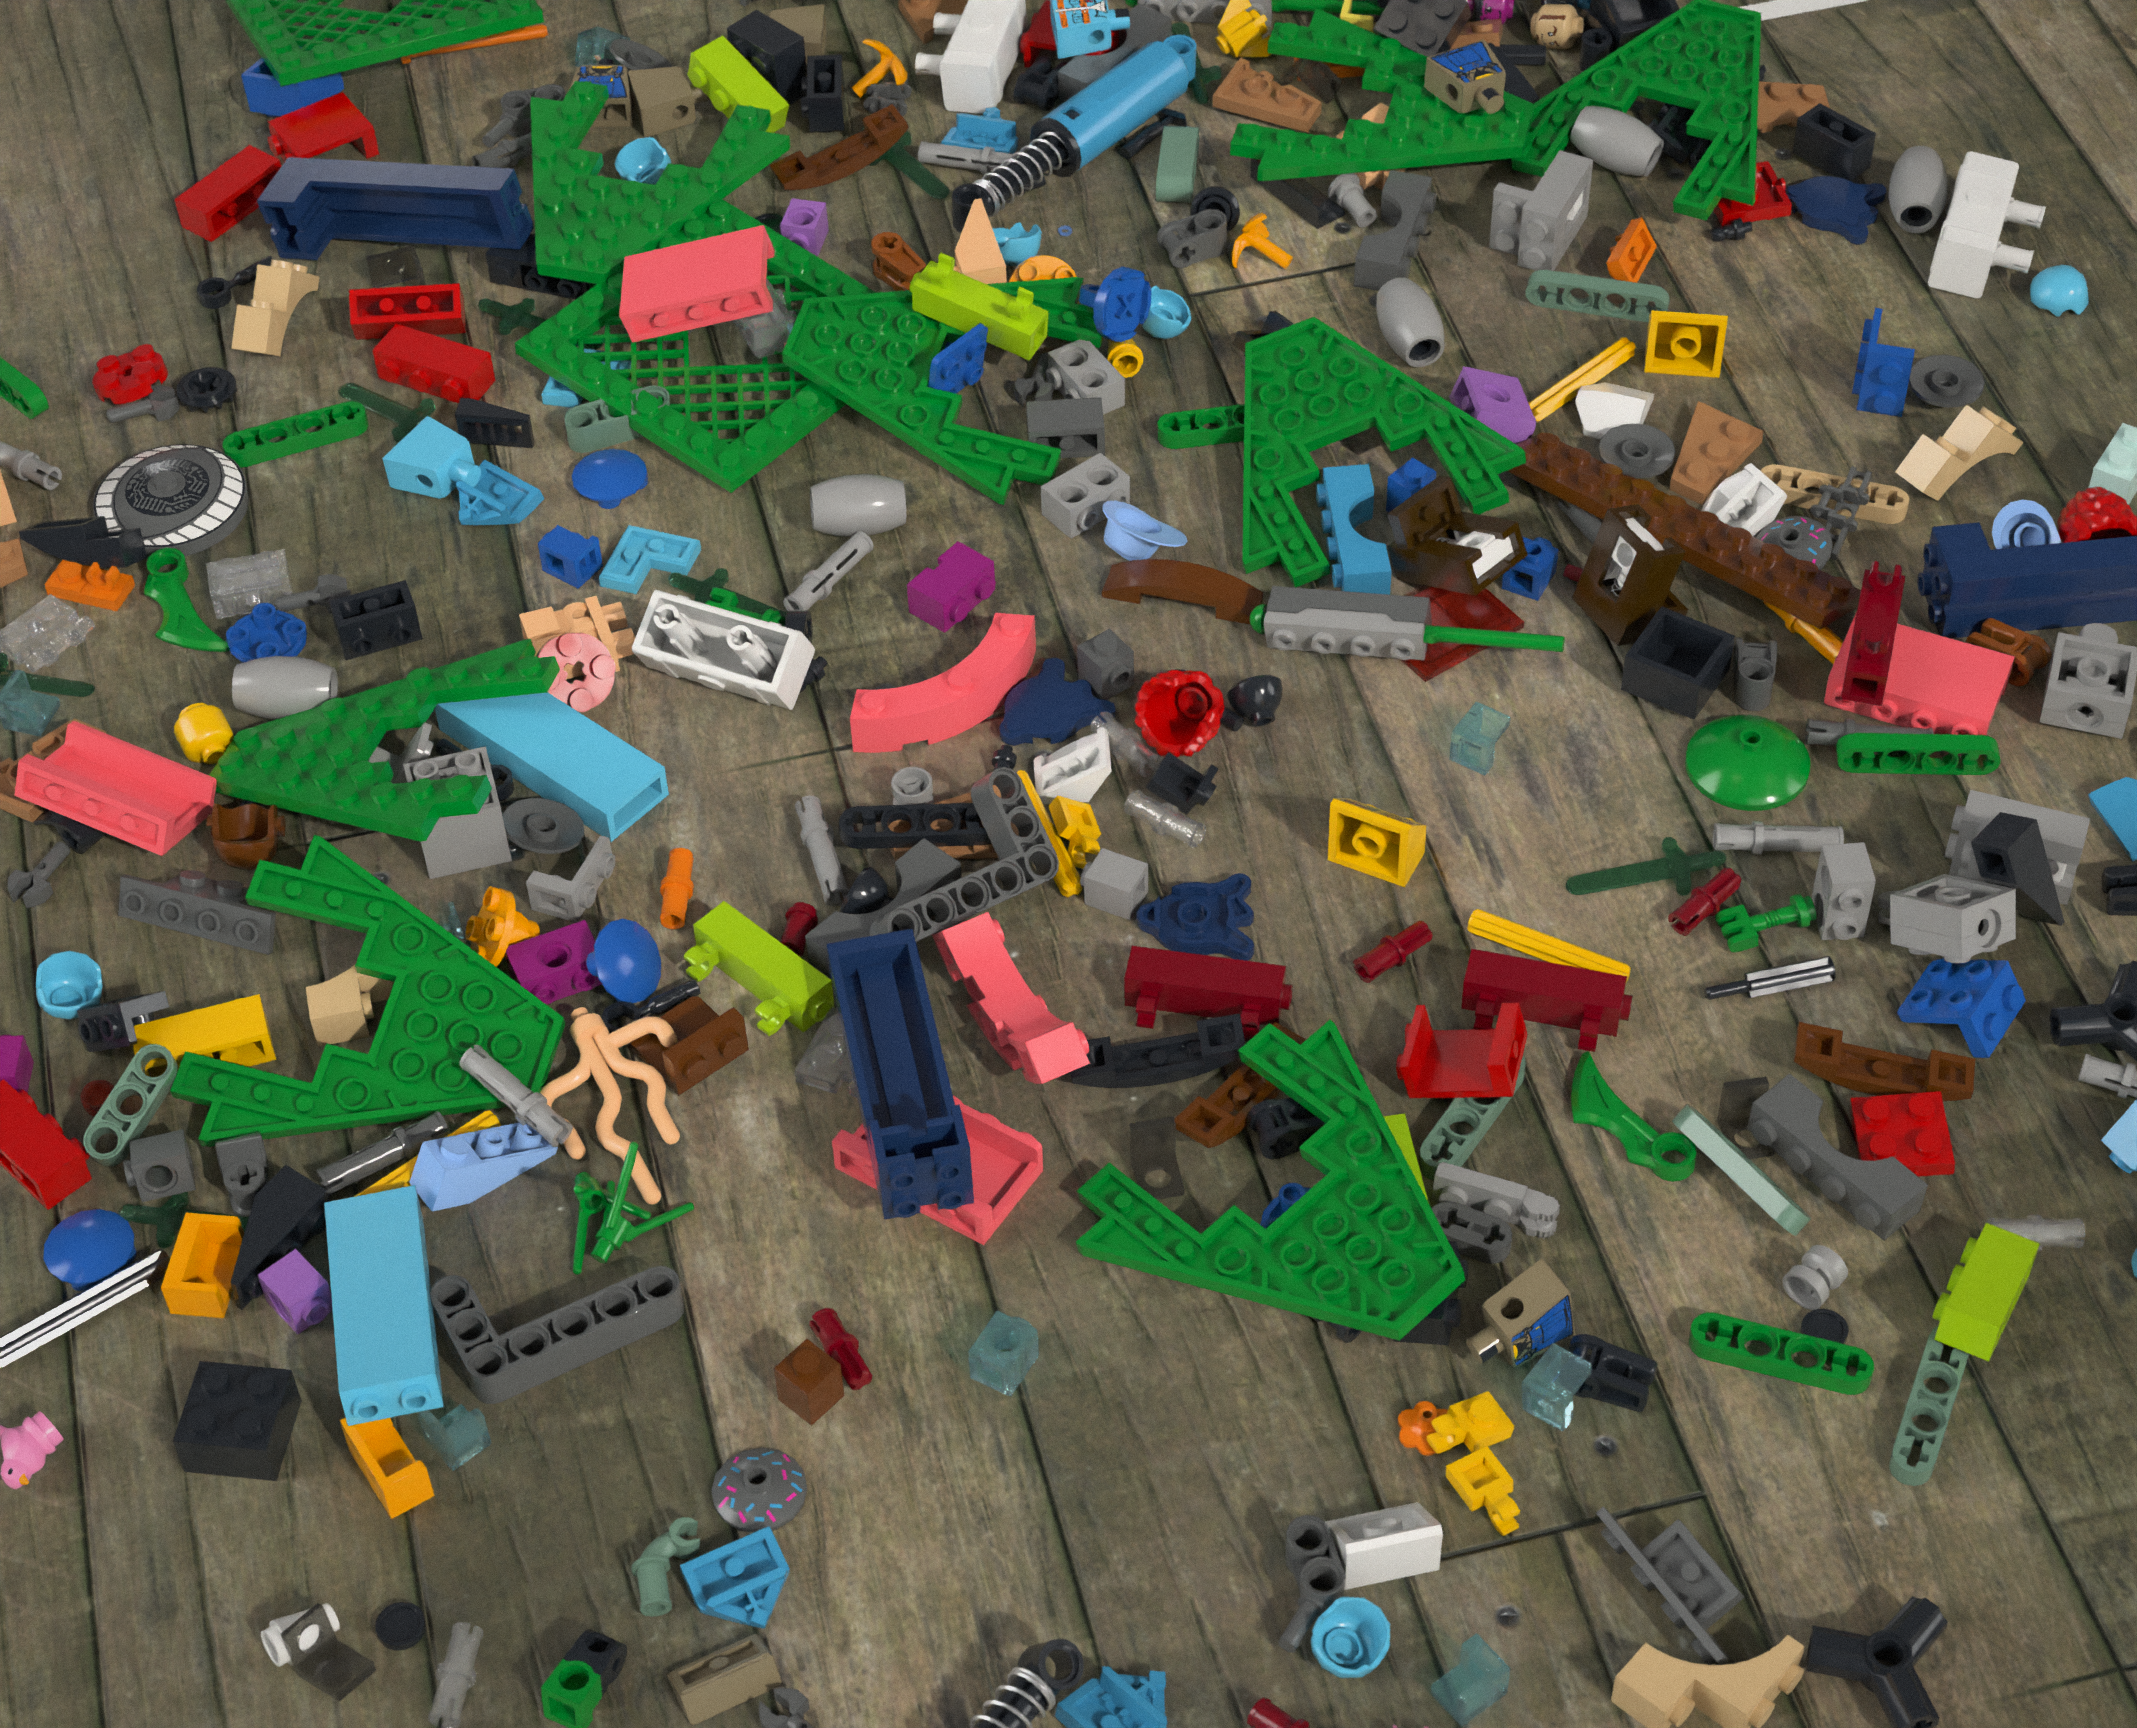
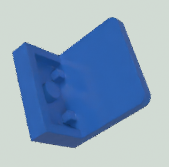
M1875 308L1873 320L1865 319L1861 341L1869 343L1861 342L1856 370L1863 372L1856 371L1852 394L1859 395L1857 410L1902 417L1915 349L1877 344L1883 309Z
M979 323L955 342L946 343L945 349L938 353L931 362L928 387L957 394L967 385H974L981 378L984 371V354L987 348L988 328L985 325Z
M1942 958L1929 963L1898 1009L1897 1014L1902 1022L1958 1024L1973 1057L1989 1058L2021 1010L2026 999L2008 960L1978 959L1965 963H1950Z

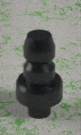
M1741 218L1733 219L1731 224L1725 225L1723 228L1716 227L1712 229L1710 235L1714 242L1723 241L1725 238H1734L1738 241L1745 239V233L1752 232L1753 229L1751 221L1742 222Z
M819 656L816 660L812 659L799 693L803 692L806 686L810 685L813 681L818 682L825 676L824 668L828 663L822 656Z
M1004 744L1001 746V749L993 752L991 760L994 766L993 771L1002 767L1014 769L1017 756L1012 752V746Z

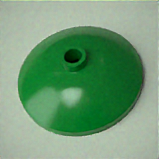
M1755 715L1726 716L1705 724L1690 739L1685 757L1687 774L1694 786L1703 795L1723 806L1744 811L1769 810L1792 801L1805 788L1811 766L1807 748L1794 732L1776 721Z

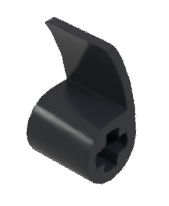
M1589 9L1581 10L1584 27L1583 34L1580 37L1582 39L1579 68L1582 72L1610 55L1612 49V35L1609 29Z
M49 809L34 821L35 826L41 824L55 826L62 840L78 854L85 853L107 834Z

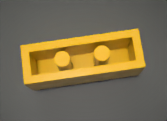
M260 994L238 998L230 1002L195 1009L190 1012L134 1026L137 1037V1044L133 1045L134 1054L144 1046L158 1044L166 1047L171 1052L178 1067H180L185 1051L246 1067L276 1060ZM162 1058L150 1060L145 1067V1075L149 1077L161 1076L167 1069V1061Z

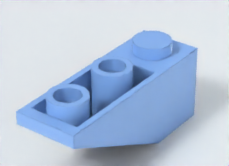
M520 1122L422 1142L409 1183L411 1186L415 1185L418 1195L432 1212L470 1204L555 1155L558 1147H552L536 1130L532 1129L528 1124L522 1125Z

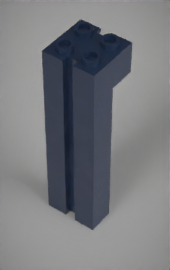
M288 157L257 199L259 210L266 224L272 223L270 235L280 258L318 260L332 238L521 249L534 229L527 204H521L519 200L522 190L514 168Z
M1980 522L1932 527L1929 544L1924 545L1923 558L1925 565L1923 572L1918 574L1917 586L1919 594L1926 597L1929 621L1931 624H1936L1940 636L1962 638L1968 637L1972 632L1980 633L1983 622L1989 617L2021 631L2085 626L2092 623L2106 624L2137 621V536L1990 550Z
M913 929L826 944L830 976L884 1220L914 1216L920 1213V1206L937 1203L938 1210L955 1209L962 1205L974 1203L968 1137L960 1105H955Z

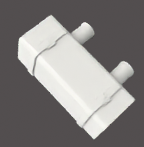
M968 0L962 15L936 12L933 21V28H936L934 30L935 35L947 34L952 35L944 55L917 53L915 59L916 74L940 76L944 106L948 111L983 114L985 108L996 107L1003 96V89L1020 52L1021 36L1029 30L1025 0Z
M1971 151L1966 153L1964 162L1960 166L1947 210V219L1942 225L1931 263V273L1928 280L1930 287L1978 299L1983 294L1991 266L1997 265L2021 271L2025 274L2028 273L2034 251L2001 244L2002 242L1998 241L2003 223L2007 221L2040 229L2046 206L2014 200V197H2011L2019 169L2018 163Z
M654 590L634 640L632 652L648 668L665 672L669 676L675 678L682 677L699 682L715 690H726L756 699L759 703L773 704L792 710L812 661L815 648L801 631L783 627L781 624L772 621L766 622L690 600L688 597L679 594L673 595Z

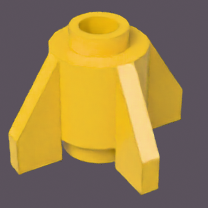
M1249 0L1229 1L1218 24V36L1215 37V40L1225 55L1230 53L1235 58L1268 57L1271 55L1268 53L1270 35L1264 39L1262 38V35L1268 32L1264 23L1267 21V18L1264 14L1260 16L1255 9L1249 12L1245 11L1252 6Z

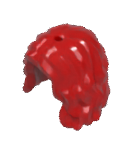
M2090 487L2084 491H2078L2075 497L2067 502L2066 507L2060 511V517L2057 520L2058 533L2062 543L2137 536V517L2132 512L2130 505L2127 504L2124 498L2103 487Z
M1192 670L1160 672L1155 677H1151L1150 680L1144 682L1141 689L1137 692L1138 702L1135 703L1134 707L1137 713L1135 723L1138 727L1142 728L1141 735L1146 740V743L1150 747H1155L1157 753L1161 756H1165L1167 752H1170L1176 757H1192L1194 753L1200 752L1205 747V744L1215 737L1221 726L1220 719L1224 711L1223 694L1220 689L1213 686L1212 679L1207 673Z

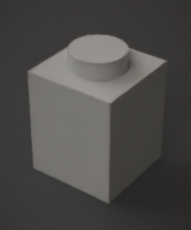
M1102 848L1093 862L1089 861L1085 865L1081 874L1080 884L1084 886L1085 905L1131 920L1148 893V864Z

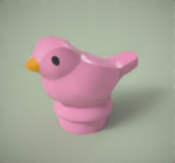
M41 1411L31 1418L26 1417L22 1426L5 1428L0 1425V1440L4 1458L1 1466V1478L5 1484L11 1489H18L23 1485H27L31 1476L45 1465L46 1455L54 1453L56 1451L55 1447L64 1440L58 1430Z

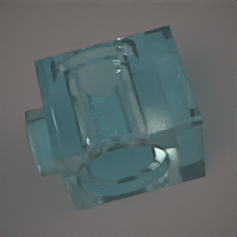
M996 1311L968 1351L970 1378L1011 1397L1039 1356L1038 1329L1021 1317H1010L1000 1311ZM1003 1349H1012L1011 1351L1006 1352L1000 1351Z

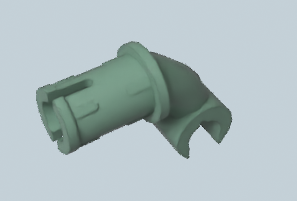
M690 1517L678 1518L671 1524L669 1531L652 1541L640 1558L632 1564V1574L638 1579L641 1614L652 1617L664 1615L671 1611L672 1603L669 1597L667 1572L671 1567L669 1558L674 1555L679 1559H689L699 1552L700 1538L692 1540L681 1538L682 1536L697 1535L698 1521Z

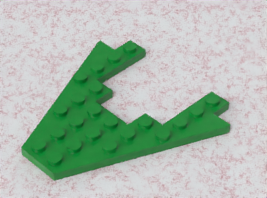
M1693 0L1535 102L1534 115L1522 157L1512 158V169L1543 177L1559 150L1563 151L1569 143L1573 126L1579 114L1586 106L1607 107L1627 113L1636 98L1641 96L1695 110L1686 124L1687 135L1713 141L1673 200V212L1707 221L1721 198L1753 205L1755 203L1761 13L1710 0Z
M1315 9L1309 27L1298 26L1294 23L1275 22L1268 41V53L1366 68L1363 75L1362 89L1393 94L1384 124L1371 122L1366 119L1356 120L1349 118L1342 139L1326 135L1294 132L1290 129L1281 130L1262 127L1257 124L1238 123L1230 143V155L1261 160L1258 167L1257 181L1522 157L1532 123L1535 104L1504 91V103L1500 110L1493 114L1487 113L1483 108L1467 113H1458L1424 87L1427 56L1401 46V43L1396 39L1381 37L1325 11Z
M574 81L563 101L532 97L530 99L535 245L538 275L593 284H608V278L611 275L623 273L624 257L655 250L659 247V242L663 238L674 236L684 228V224L687 221L701 216L709 210V206L712 203L721 201L786 153L791 147L789 135L766 132L771 123L770 110L737 105L702 168L668 163L656 185L646 184L637 181L597 176L604 165L602 153L578 149L609 98L607 85L594 84L588 81Z
M1071 277L987 284L1017 297L1019 287L1033 292L1034 299L1032 304L1049 311L1047 336L1072 342L1077 340L1090 341L1095 347H1101L1104 337L1096 329L1093 320V308L1077 304L1084 278ZM910 290L804 299L782 352L783 363L998 504H1005L1014 479L1044 485L1054 479L1061 459V449L955 424L962 406V395L928 387L933 358L945 349L946 343H953L966 333L912 310V293Z
M1311 317L1245 343L1242 547L1244 571L1248 574L1280 561L1295 588L1331 574L1328 560L1289 494L1291 491L1320 480L1319 469L1309 452L1372 427L1377 428L1390 452L1426 438L1471 513L1482 514L1509 503V492L1498 474L1525 464V451L1316 317Z
M525 639L429 670L427 667L417 668L411 671L404 679L345 698H332L325 701L321 706L239 731L224 754L219 758L218 763L209 776L217 780L215 793L269 806L276 805L278 808L415 841H426L440 817L478 814L492 790L487 775L470 777L458 775L449 779L430 780L423 778L414 782L391 783L390 781L394 773L389 761L374 763L368 761L386 731L421 727L424 722H427L436 705L440 703L547 693L560 671L555 656L541 658L534 656L536 651L531 639Z
M314 835L301 870L259 860L245 898L248 905L367 934L355 964L357 973L394 982L369 1053L366 1054L326 1044L313 1081L310 1083L185 1051L170 1092L173 1098L210 1107L198 1138L201 1146L205 1147L216 1146L215 1142L256 1132H261L264 1140L421 1119L437 1111L443 1116L503 1108L508 1106L487 1090L476 1078L460 1067L459 1064L463 1054L470 1047L473 1049L474 1045H480L494 1060L505 1067L534 1093L540 1092L542 1087L545 1086L565 1027V1020L563 1016L321 836Z
M1328 1020L1301 1045L1269 1023L1238 1050L1240 1059L1244 1064L1326 1123L1299 1147L1302 1158L1326 1176L1269 1227L1263 1228L1233 1205L1200 1234L1110 1162L1077 1190L1080 1202L1102 1218L1075 1242L1079 1253L1085 1257L1398 1341L1465 1281L1464 1271L1339 1030L1331 1020Z

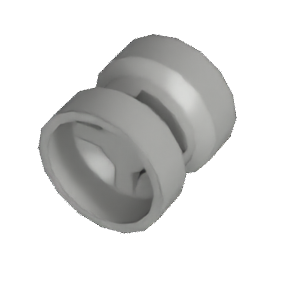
M906 767L894 774L891 780L892 794L894 796L893 805L934 803L932 777L925 769Z
M1814 1245L1802 1257V1264L1793 1266L1783 1277V1286L1786 1293L1798 1305L1809 1310L1819 1309L1828 1299L1829 1290L1837 1289L1848 1277L1846 1264L1837 1253L1826 1246Z

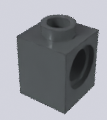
M183 1129L129 1141L131 1159L123 1161L128 1186H137L142 1202L196 1190L194 1165ZM156 1165H163V1166H164V1167H161V1168H152L153 1166H156Z

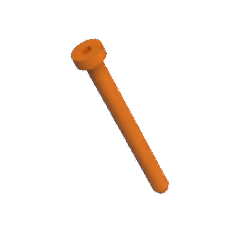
M543 24L527 26L401 57L402 64L411 63V58L544 38L548 35L547 27Z

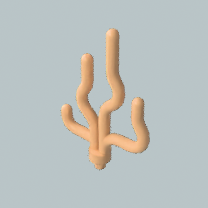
M585 1007L575 1009L571 1014L574 1022L570 1027V1034L580 1051V1060L570 1072L542 1087L540 1093L547 1099L546 1104L552 1107V1103L556 1098L577 1088L588 1080L592 1074L604 1097V1102L595 1125L598 1141L607 1151L621 1157L624 1161L630 1141L616 1135L613 1129L614 1121L620 1111L622 1097L619 1086L609 1069L610 1067L619 1075L639 1079L647 1084L646 1105L650 1117L662 1139L667 1144L677 1143L680 1133L665 1106L666 1085L663 1076L655 1067L649 1064L624 1058L618 1049L649 1033L655 1034L664 1047L670 1048L677 1042V1035L673 1028L662 1018L646 1016L610 1033L598 1014H589ZM573 1127L571 1134L563 1144L570 1157L578 1160L584 1157L586 1148L578 1132ZM637 1150L631 1176L643 1199L648 1204H657L661 1199V1192Z

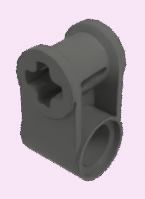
M1215 209L1203 210L1198 214L1165 224L1160 228L1156 239L1159 246L1168 251L1172 265L1176 268H1186L1194 263L1219 257L1227 251V219L1221 211Z
M1742 637L1735 638L1732 672L1734 673V699L1739 707L1749 711H1760L1769 706L1775 677L1777 640H1770L1769 643L1744 642Z
M261 1132L215 1142L219 1166L224 1184L229 1191L232 1210L235 1215L243 1219H249L255 1195L269 1182L267 1173L269 1165Z

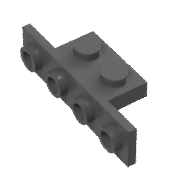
M195 870L182 871L178 876L163 884L127 874L121 876L118 916L267 955L273 953L276 913L248 905L245 898L248 888L243 887L241 882L235 880H213L206 878L203 872Z
M1602 1507L1598 1510L1596 1514L1607 1526L1600 1532L1619 1555L1625 1550L1631 1555L1636 1564L1630 1570L1649 1592L1657 1587L1666 1598V1601L1660 1607L1679 1629L1687 1624L1697 1638L1691 1645L1708 1665H1714L1716 1662L1720 1665L1734 1664L1733 1660L1707 1629L1745 1597L1680 1519L1676 1520L1645 1548L1641 1549L1621 1523L1607 1509Z

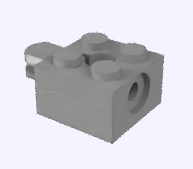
M2100 623L2085 625L2080 631L2079 636L2058 632L2049 666L2039 723L2122 739L2133 700L2137 675V647L2118 644L2116 631ZM2083 706L2088 707L2087 713L2081 712Z
M1942 874L1903 890L1884 892L1878 897V906L1882 908L1878 913V922L1890 925L1891 944L1909 948V952L1912 954H1937L1944 956V960L1950 963H1965L1971 960V956L1981 952L1996 951L1999 945L2016 939V889Z

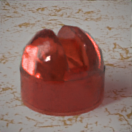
M94 1080L85 1085L80 1095L84 1110L89 1115L95 1117L114 1086L106 1080Z

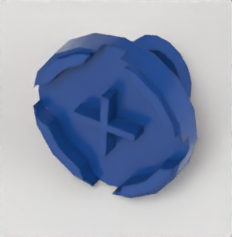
M1122 266L1113 270L1103 280L1101 285L1088 284L1081 286L1079 302L1093 308V320L1096 329L1104 338L1117 342L1129 340L1137 333L1134 330L1138 324L1143 325L1146 321L1151 306V287L1149 282L1144 280L1143 276L1145 275L1141 271Z

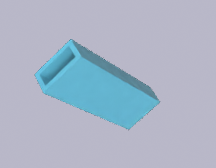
M548 692L440 703L435 707L439 730L470 750L486 746L489 762L492 765L496 764L507 767L512 773V778L544 799L565 804L579 815L584 825L599 835L609 837L610 842L615 840L669 795L665 767Z
M415 1185L325 1202L338 1386L348 1426L444 1407L433 1305L430 1297L431 1286L424 1222Z

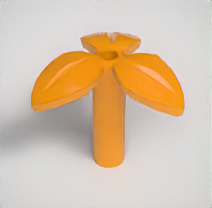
M864 39L862 43L872 46L880 53L881 61L851 87L855 93L861 98L867 92L869 85L878 83L890 71L891 74H894L897 86L906 82L907 71L890 48L879 41Z
M1263 212L1253 216L1245 224L1242 234L1234 242L1232 266L1236 269L1239 256L1247 246H1253L1284 269L1293 260L1291 255L1267 239L1269 232L1262 222L1267 216Z

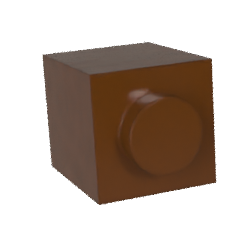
M805 1339L773 1368L778 1400L811 1426L845 1396L841 1364L808 1339Z

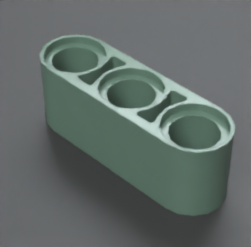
M1163 127L1156 178V201L1192 203L1199 150V127Z
M652 385L632 390V394H636L637 401L639 393L645 390L657 399L658 396L664 399V404L660 405L659 408L665 404L670 405L669 392L661 386ZM601 399L570 408L564 416L568 446L575 452H591L643 437L629 427L627 415L622 417L611 416L608 406ZM631 401V415H635L637 413L636 410H634V405Z
M149 1044L142 1047L135 1054L86 1129L83 1137L84 1147L98 1164L107 1167L118 1165L124 1161L130 1153L129 1141L140 1138L171 1090L179 1067L173 1055L166 1047L158 1044ZM162 1058L167 1061V1069L161 1076L149 1077L145 1075V1067L150 1060ZM135 1095L143 1098V1105L136 1114L124 1115L120 1112V1106L125 1098ZM106 1133L116 1134L118 1136V1144L113 1151L103 1154L96 1151V1142L102 1135Z

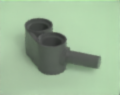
M547 84L538 88L513 90L504 94L501 98L502 115L500 116V121L483 136V143L487 147L492 148L506 134L521 137L530 133V99L538 97L563 101L566 94L564 88L556 84Z
M1303 1515L1295 1518L1289 1524L1286 1531V1565L1290 1572L1294 1574L1300 1591L1297 1601L1299 1608L1278 1641L1280 1647L1290 1653L1296 1651L1314 1620H1317L1336 1599L1344 1597L1345 1573L1330 1529L1326 1522L1312 1515ZM1309 1544L1316 1548L1307 1550L1299 1546ZM1325 1586L1331 1590L1321 1592L1315 1590L1314 1587Z

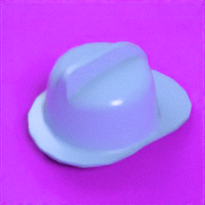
M2022 499L2010 502L1999 511L1993 522L1992 536L1996 549L2062 543L2053 518L2045 507L2035 501Z
M1116 500L1107 501L1103 504V512L1108 518L1104 542L1108 547L1129 561L1149 559L1161 545L1178 547L1184 546L1187 543V537L1181 531L1150 517L1135 506Z

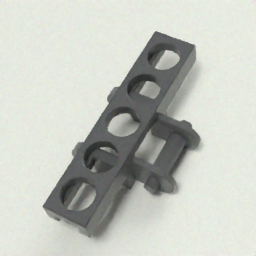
M890 74L889 81H885V84L869 85L867 88L869 97L864 101V108L869 112L875 113L893 104L899 113L904 116L908 108L905 99L909 98L912 92L909 85V75H907L906 82L898 86L894 74Z
M1851 466L1844 485L1841 484L1840 488H1835L1831 485H1821L1818 491L1822 497L1818 505L1811 506L1810 512L1816 518L1827 520L1825 528L1829 531L1831 540L1836 543L1831 552L1830 559H1837L1848 532H1854L1857 529L1858 523L1854 518L1859 506L1866 505L1870 499L1869 495L1866 494V490L1872 479L1871 471L1864 473L1857 471V467ZM1854 478L1863 479L1860 488H1855L1851 485ZM1829 499L1837 501L1834 509L1826 507ZM1846 509L1851 512V516L1846 519L1845 516L1837 514V512ZM1831 528L1841 529L1840 534L1833 535L1830 532Z

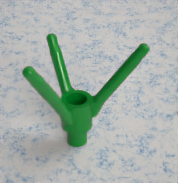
M635 1141L629 1144L616 1193L613 1181H608L606 1184V1190L615 1196L613 1204L604 1207L602 1225L595 1236L598 1242L590 1254L592 1258L604 1264L608 1261L613 1250L618 1251L623 1242L629 1243L640 1234L694 1210V1204L688 1202L636 1226H632L628 1220L620 1215L639 1146Z
M581 1172L576 1175L573 1188L579 1203L573 1258V1273L576 1275L582 1272L588 1218L591 1214L603 1210L606 1205H612L615 1196L608 1190L602 1189L599 1181L587 1172ZM624 1200L622 1210L645 1220L650 1219L651 1213Z

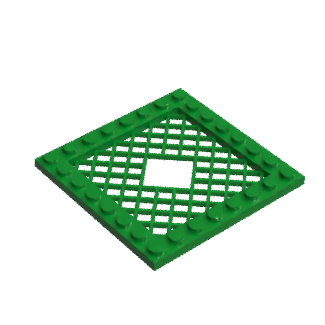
M225 0L281 87L544 22L543 11L535 0H489L490 2H485L486 0H402L389 13L337 7L344 0H308L305 3L296 2L297 0ZM319 1L328 2L327 5H317ZM414 1H415V2H423L421 5H412V4H411V3L414 2ZM434 4L444 5L442 8L432 7ZM454 7L465 8L463 11L453 10ZM287 9L296 10L294 13L284 12ZM307 12L316 13L314 16L305 15ZM402 12L412 13L409 16L399 15ZM328 14L338 15L336 18H326ZM423 14L433 15L431 18H421ZM349 17L358 18L356 21L346 20ZM369 20L379 21L377 24L367 23ZM295 22L305 23L303 26L293 25ZM391 22L401 23V24L398 25V26H390V25H388V24L391 23ZM316 25L326 26L323 29L314 28ZM337 27L346 28L344 32L334 31ZM358 30L368 31L366 34L356 33ZM305 35L314 36L311 40L302 39ZM325 38L335 39L333 42L323 41Z
M722 199L712 203L709 206V210L698 218L687 221L684 224V228L674 236L663 238L659 242V247L655 250L764 224ZM764 225L775 250L774 257L767 259V270L775 275L766 276V284H785V292L770 293L773 302L786 301V310H773L772 312L736 319L761 320L763 364L689 367L688 330L638 341H657V350L637 351V342L632 343L628 333L610 334V325H623L619 316L623 273L611 275L606 285L598 283L515 342V350L517 355L590 402L599 399L605 401L611 416L622 417L627 415L631 429L732 493L846 405V403L811 380L795 381V372L797 371L785 363L768 364V355L782 354L785 345L767 346V337L787 336L789 338L793 328L792 318H797L800 309H791V301H802L805 298L877 292ZM790 284L803 292H790ZM766 319H787V327L766 328ZM605 326V334L593 335ZM683 340V349L663 350V341ZM631 342V351L610 352V343ZM605 343V352H584V344ZM684 358V367L663 368V359ZM657 359L658 368L637 369V360ZM631 360V369L612 370L611 361ZM789 372L790 381L769 382L768 373ZM763 373L764 382L743 383L742 374ZM737 374V383L716 384V375ZM711 375V384L690 385V376ZM684 376V385L664 386L663 377ZM658 377V386L665 388L669 395L685 394V403L670 404L669 406L665 404L659 408L660 405L664 404L662 397L658 396L657 399L645 390H642L638 395L637 401L636 394H632V390L643 388L637 386V378ZM790 390L791 398L770 400L769 391ZM764 391V400L743 401V392ZM738 392V401L717 402V393ZM711 393V402H690V394ZM631 401L633 402L634 410H636L637 413L635 415H631ZM765 409V417L763 419H744V410ZM738 410L739 420H718L717 411ZM712 411V421L691 420V412ZM739 429V437L720 439L718 438V430Z

